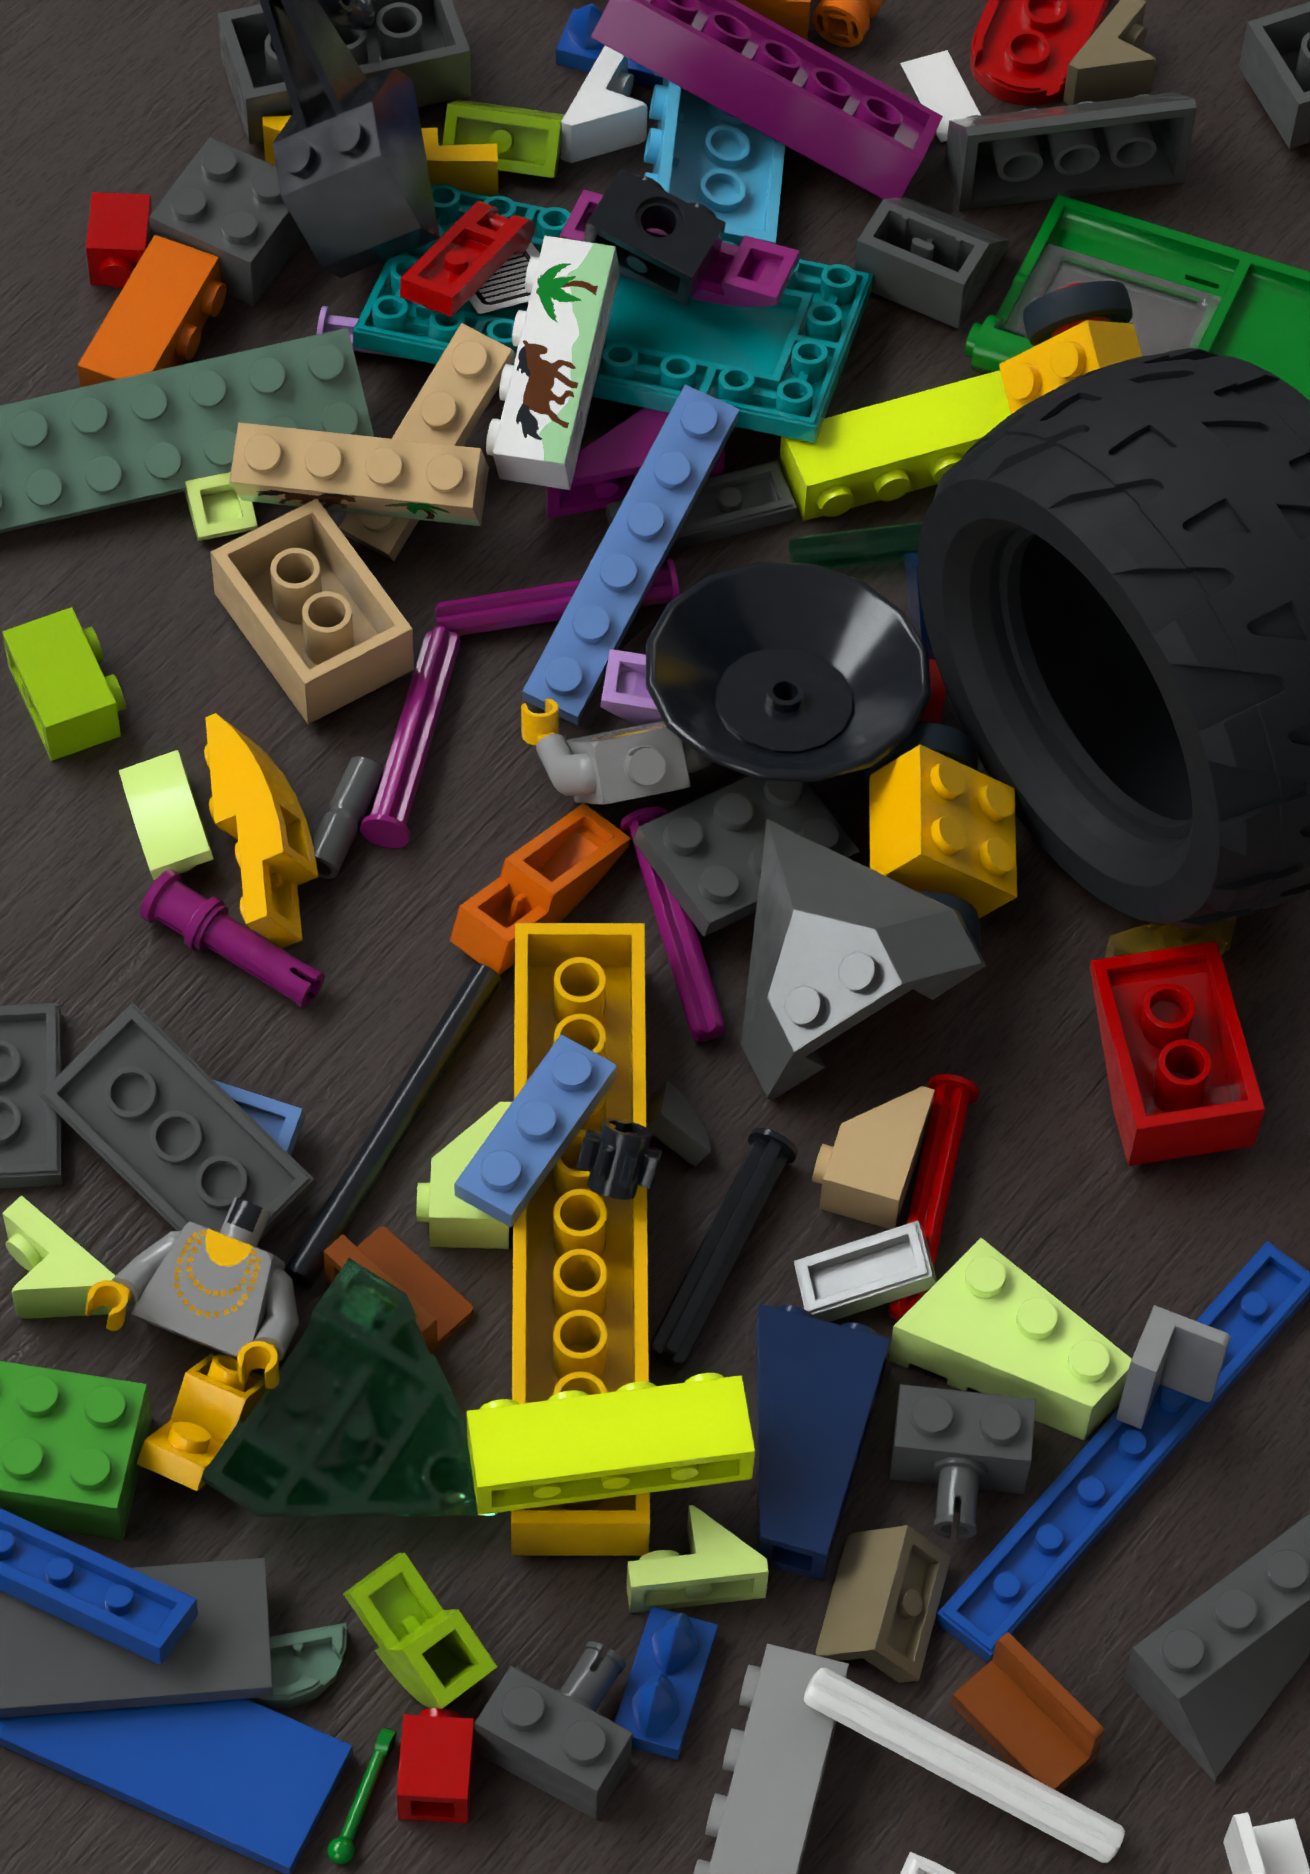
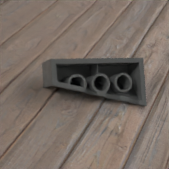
M1310 1513L1132 1647L1124 1675L1125 1681L1214 1783L1228 1766L1232 1756L1245 1739L1250 1737L1264 1718L1267 1710L1286 1685L1291 1683L1310 1655Z

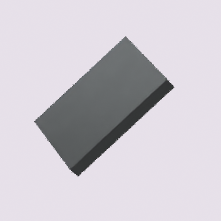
M59 1003L0 1006V1188L63 1185L62 1117L39 1095L62 1072L61 1009Z

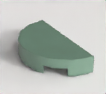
M347 1622L270 1637L273 1696L246 1699L267 1708H293L319 1697L336 1681L347 1658Z

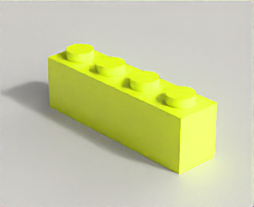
M998 370L824 418L815 443L781 436L779 465L803 521L822 516H839L850 508L879 500L892 501L902 497L907 492L938 485L942 475L962 459L975 443L1011 415L1001 372Z
M702 1373L690 1377L685 1383L656 1386L651 1382H633L620 1387L616 1392L588 1395L583 1391L571 1390L557 1393L547 1401L519 1404L515 1400L500 1399L488 1402L481 1406L480 1409L467 1411V1440L478 1515L750 1480L753 1477L755 1448L742 1375L724 1378L723 1375L718 1373Z

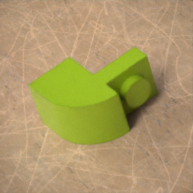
M397 1553L343 1593L379 1646L375 1652L384 1665L417 1701L428 1708L443 1709L497 1668V1665L459 1609L444 1610L406 1553Z

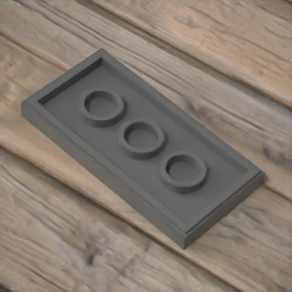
M133 1002L39 1094L176 1231H182L184 1226L190 1221L220 1233L234 1197L271 1212L259 1240L260 1242L318 1184L302 1166Z
M265 1558L131 1568L197 1599V1618L161 1666L0 1591V1718L273 1696Z

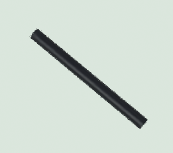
M475 964L288 1261L284 1271L292 1278L294 1285L303 1289H310L325 1266L324 1250L342 1234L346 1233L502 981L501 977L492 968L483 964Z

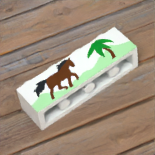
M544 236L540 257L532 256L529 260L526 271L525 290L527 293H531L527 311L518 310L512 334L513 346L518 347L514 365L505 364L500 380L499 397L500 400L505 401L501 420H491L487 434L486 452L487 455L494 457L499 479L566 490L571 489L620 278L615 246Z

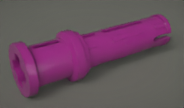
M166 870L155 880L142 902L140 908L142 919L149 923H153L156 920L183 936L185 946L192 950L204 951L207 948L289 998L298 1007L305 1009L311 1004V999L307 997V994L309 993L314 998L317 996L324 983L325 974L323 972L313 969L228 916L229 911L224 901L217 897L207 899L182 884L180 874L174 870Z

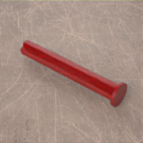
M952 1074L935 1075L928 1082L927 1088L935 1090L907 1220V1224L919 1220L922 1225L933 1267L936 1261L968 1104L976 1102L980 1092L979 1087L971 1080ZM929 1290L890 1302L889 1316L899 1321Z

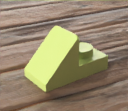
M21 1195L2 1213L8 1241L5 1243L6 1248L22 1267L30 1271L12 1289L16 1315L25 1319L86 1316L87 1295L91 1286L103 1280L111 1281L115 1275ZM101 1306L96 1308L92 1315H107L113 1308Z
M693 1505L688 1507L687 1533L690 1548L689 1555H679L678 1552L672 1550H658L643 1555L637 1561H628L626 1588L630 1613L647 1612L651 1610L652 1606L662 1609H673L766 1598L769 1573L767 1558Z

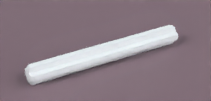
M820 1668L811 1678L803 1699L809 1707L1101 1863H1108L1120 1849L1125 1830L1120 1824L828 1668Z

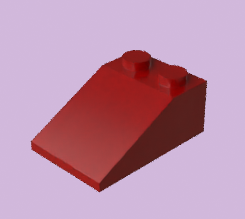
M1217 941L1091 960L1090 971L1112 1106L1128 1166L1255 1146L1265 1108Z

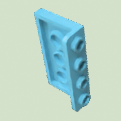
M663 78V85L656 84L654 87L649 110V119L658 120V129L650 128L644 153V162L653 164L652 173L645 172L644 176L652 178L666 192L687 203L693 202L706 206L718 219L726 222L722 241L732 242L740 246L746 235L776 244L785 145Z

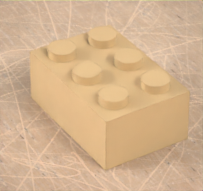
M317 498L210 552L215 595L307 724L414 670L413 628Z

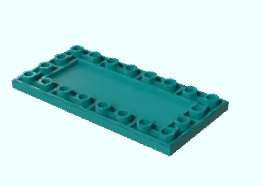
M431 185L440 238L476 202L482 201L497 207L499 215L507 218L519 215L532 220L534 232L530 243L541 253L544 236L560 238V234L571 214L566 209L560 207L544 208L515 202L505 196L490 197L460 191L450 185ZM437 239L386 261L353 330V347L437 364L460 324L463 323L511 348L516 355L518 347L513 346L512 343L514 321L518 310L527 311L529 302L478 314L468 300L451 317L429 310L425 306L400 297L401 277L439 240ZM722 241V242H725V243H729V244H732V245H736L735 243H732V242ZM800 259L778 305L764 307L730 306L691 299L686 306L643 283L620 274L592 397L670 413L684 385H688L740 409L739 419L735 427L815 443L870 298L874 274L856 271L842 264L827 265Z

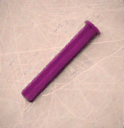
M673 559L665 560V566L660 568L640 607L668 603L680 596ZM581 580L439 602L435 606L437 626H444L448 631L462 636L560 620Z
M435 626L433 631L425 634L371 815L366 816L361 822V834L371 843L381 847L400 848L405 846L410 838L407 822L461 644L459 635L448 631L444 626Z
M662 807L638 809L623 818L620 823L621 831L631 837L633 841L639 826L668 814V811ZM633 842L692 1039L699 1043L718 1039L725 1033L724 1019L695 924Z

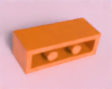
M154 235L77 365L80 388L179 366L184 360L190 361L197 352L201 340V330L208 317H216L225 301L227 288L226 284L221 282L219 256Z

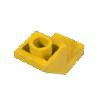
M209 1354L185 1372L171 1419L144 1440L137 1465L198 1491L225 1467L267 1391V1388H265V1378L254 1372H249L246 1376V1382L244 1384L240 1383L237 1357Z

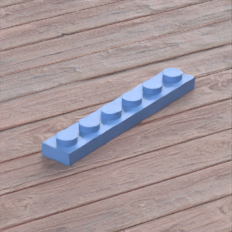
M684 385L522 691V700L545 710V699H553L558 704L559 717L578 726L606 673L609 650H618L729 439L739 419L740 409L688 385Z

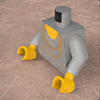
M550 698L545 699V713L541 714L529 711L526 703L521 706L522 739L528 744L536 745V752L553 786L563 795L573 796L575 803L611 804L691 787L690 773L705 769L712 764L672 733L664 721L565 740L559 734V707L557 702Z
M234 1197L220 1233L190 1221L184 1226L182 1231H170L133 1258L111 1281L103 1280L91 1286L88 1291L85 1315L89 1317L98 1307L108 1306L113 1308L108 1315L106 1329L117 1331L122 1328L125 1322L127 1306L135 1305L131 1315L140 1320L225 1355L237 1357L240 1383L244 1384L246 1382V1376L252 1370L265 1369L264 1378L265 1388L274 1389L279 1384L278 1362L283 1359L299 1326L293 1281L284 1271L285 1262L275 1255L257 1248L271 1212Z

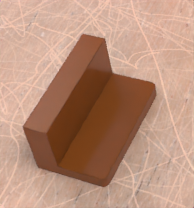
M384 1226L377 1228L358 1246H355L342 1234L324 1250L326 1281L418 1365L473 1316L472 1304Z
M1006 1632L996 1641L993 1659L952 1694L950 1705L1011 1767L1058 1792H1061L1098 1757L1105 1733L1103 1726L1009 1632Z

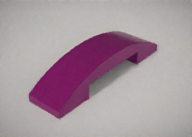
M583 189L560 234V238L584 241L586 223L604 195ZM656 228L645 230L648 234L655 237L668 235L663 230ZM746 235L740 246L722 242L719 254L691 299L744 307L778 305L801 259L800 251ZM620 272L621 275L637 281L636 279Z

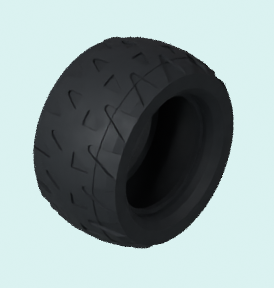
M1197 348L1141 356L1083 374L1031 401L1009 415L975 443L962 459L942 475L933 502L927 509L921 527L918 546V579L926 629L940 675L954 710L966 735L972 740L984 768L990 777L1015 788L1016 816L1040 846L1065 872L1102 902L1142 921L1157 924L1166 923L1179 929H1196L1218 921H1231L1291 901L1310 890V401L1298 390L1273 373L1250 362L1235 357L1219 356Z

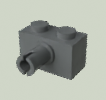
M900 1384L895 1414L889 1479L938 1485L936 1515L933 1521V1531L937 1535L950 1539L954 1512L959 1514L957 1539H969L977 1534L978 1526L976 1519L979 1489L1024 1494L1032 1457L1036 1399Z
M588 1641L583 1649L584 1653L561 1690H554L515 1667L510 1666L475 1722V1752L597 1820L631 1764L633 1733L596 1713L618 1674L622 1673L626 1664L622 1657L612 1649L608 1650L603 1659L600 1653L604 1645Z

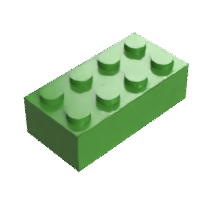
M0 1361V1508L45 1529L124 1541L141 1466L137 1465V1460L143 1442L149 1435L152 1422L147 1384Z

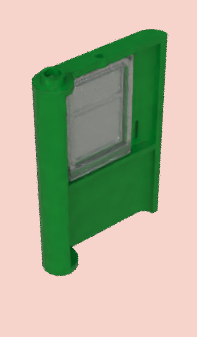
M1058 194L997 315L990 314L983 324L974 323L965 345L964 354L966 357L972 358L971 368L973 371L981 374L1000 370V363L1034 347L1026 335L1023 323V310L1031 302L1073 283L1117 281L1123 283L1129 293L1133 316L1128 323L1135 326L1142 356L1197 348L1219 356L1235 357L1273 373L1298 390L1310 401V272Z

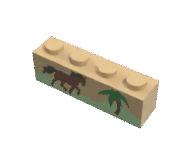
M238 422L229 482L242 501L300 507L317 498L325 510L481 526L489 466L481 448Z

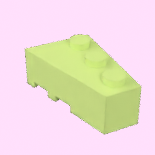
M980 1238L893 1326L888 1360L906 1368L911 1363L948 1379L947 1385L967 1392L969 1387L985 1394L1036 1399L1035 1421L1085 1440L1120 1404L1132 1359L984 1239Z

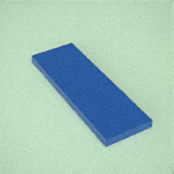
M249 1699L0 1718V1746L284 1874L293 1873L353 1756L352 1745Z

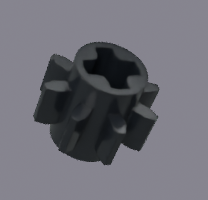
M605 1119L600 1133L589 1129L586 1130L576 1168L590 1172L587 1186L592 1191L614 1199L630 1200L635 1198L638 1185L649 1189L653 1187L662 1150L649 1147L652 1132L646 1127L623 1119Z

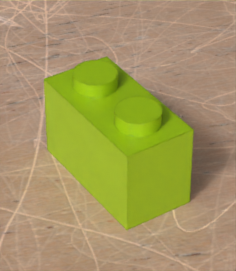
M72 607L2 631L8 667L51 761L121 737L118 712L126 709L121 687L114 674L104 677L98 664L104 661L98 637L92 626L82 629Z

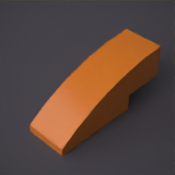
M582 803L507 857L504 861L500 877L459 906L450 942L478 963L492 968L501 975L515 964V923H560L585 898L629 847L631 837L589 806Z

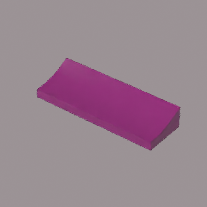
M609 0L591 35V38L881 199L902 197L920 166L943 117L735 0Z

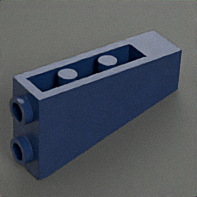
M760 1304L754 1343L757 1552L767 1558L769 1567L824 1581L886 1370L890 1338L879 1336L876 1331L863 1324L850 1322L838 1325L816 1319L812 1314L800 1307L781 1305L776 1308Z

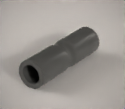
M360 756L350 759L330 801L329 812L323 816L315 832L312 842L318 877L334 879L337 877L358 832V824L364 819L380 786L384 770L371 759Z

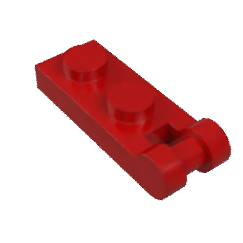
M482 201L476 202L401 277L400 297L425 306L429 310L452 317L515 252L519 254L525 252L533 237V221L519 215L507 218L498 214L497 207Z

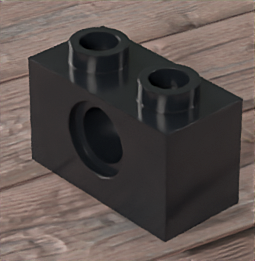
M620 168L586 223L584 242L615 246L620 272L687 306L720 252L726 222L718 219L706 206L693 202L687 203L666 192L652 178L643 175L635 176ZM656 228L663 230L668 235L655 237L648 234L645 230Z

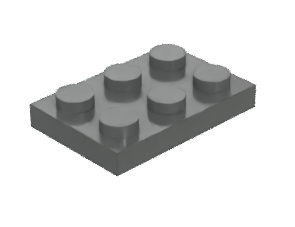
M747 776L639 826L633 842L703 937L756 912L767 819L853 861H856L860 853L859 849L808 782L759 780L751 776Z

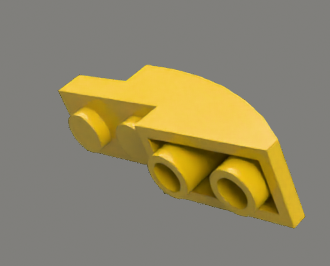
M215 713L205 717L208 744L205 746L204 754L210 769L212 797L209 800L210 814L220 830L227 832L238 840L235 844V856L241 868L243 896L240 899V911L246 925L282 949L303 940L297 885L318 877L315 851L307 820L295 792L283 772L270 756L249 737Z

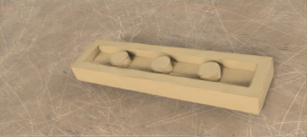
M461 323L392 439L464 446L499 388L505 364L512 365L516 357L514 351ZM347 512L338 528L345 536L395 561L419 520Z

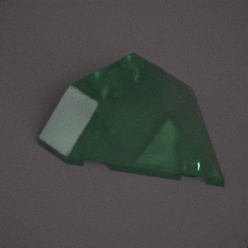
M348 1258L313 1310L307 1330L279 1370V1384L274 1389H266L244 1423L241 1421L237 1423L203 1473L201 1480L258 1517L478 1515L467 1440V1423L435 1354L431 1355L415 1321L416 1313L407 1294L351 1258ZM508 1511L484 1515H507Z

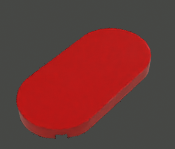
M988 0L974 32L971 44L970 66L975 79L989 94L1002 101L1016 105H1042L1062 98L1065 91L1068 64L1101 25L1112 0Z

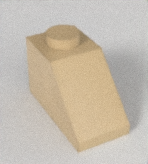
M921 1086L841 1123L834 1146L822 1144L816 1160L812 1182L822 1184L819 1209L887 1229L896 1228L926 1135L933 1105L934 1089Z

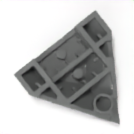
M767 819L741 1046L766 1097L773 1101L825 1068L817 1051L818 1048L913 989L933 1000L986 967V964L961 915L955 909Z

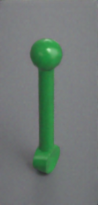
M382 1727L375 1743L374 1753L340 1837L333 1839L328 1845V1857L335 1864L344 1865L349 1863L355 1855L353 1839L385 1760L393 1749L397 1732L385 1727Z

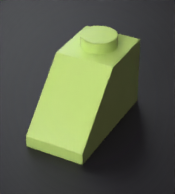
M499 1102L431 1158L430 1183H418L416 1208L417 1222H429L430 1247L509 1249L510 1227L456 1197L454 1183L512 1102Z

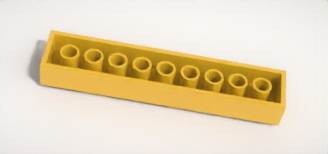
M515 923L514 1099L561 1034L617 1064V1078L513 1225L512 1400L517 1401L519 1404L547 1401L551 1396L564 1391L577 1390L593 1395L616 1392L620 1387L633 1382H649L647 1188L638 1185L635 1198L630 1200L606 1197L588 1188L589 1171L576 1168L586 1130L589 1129L600 1133L603 1121L610 1118L623 1119L646 1127L645 923ZM650 1493L511 1511L512 1556H643L649 1553Z

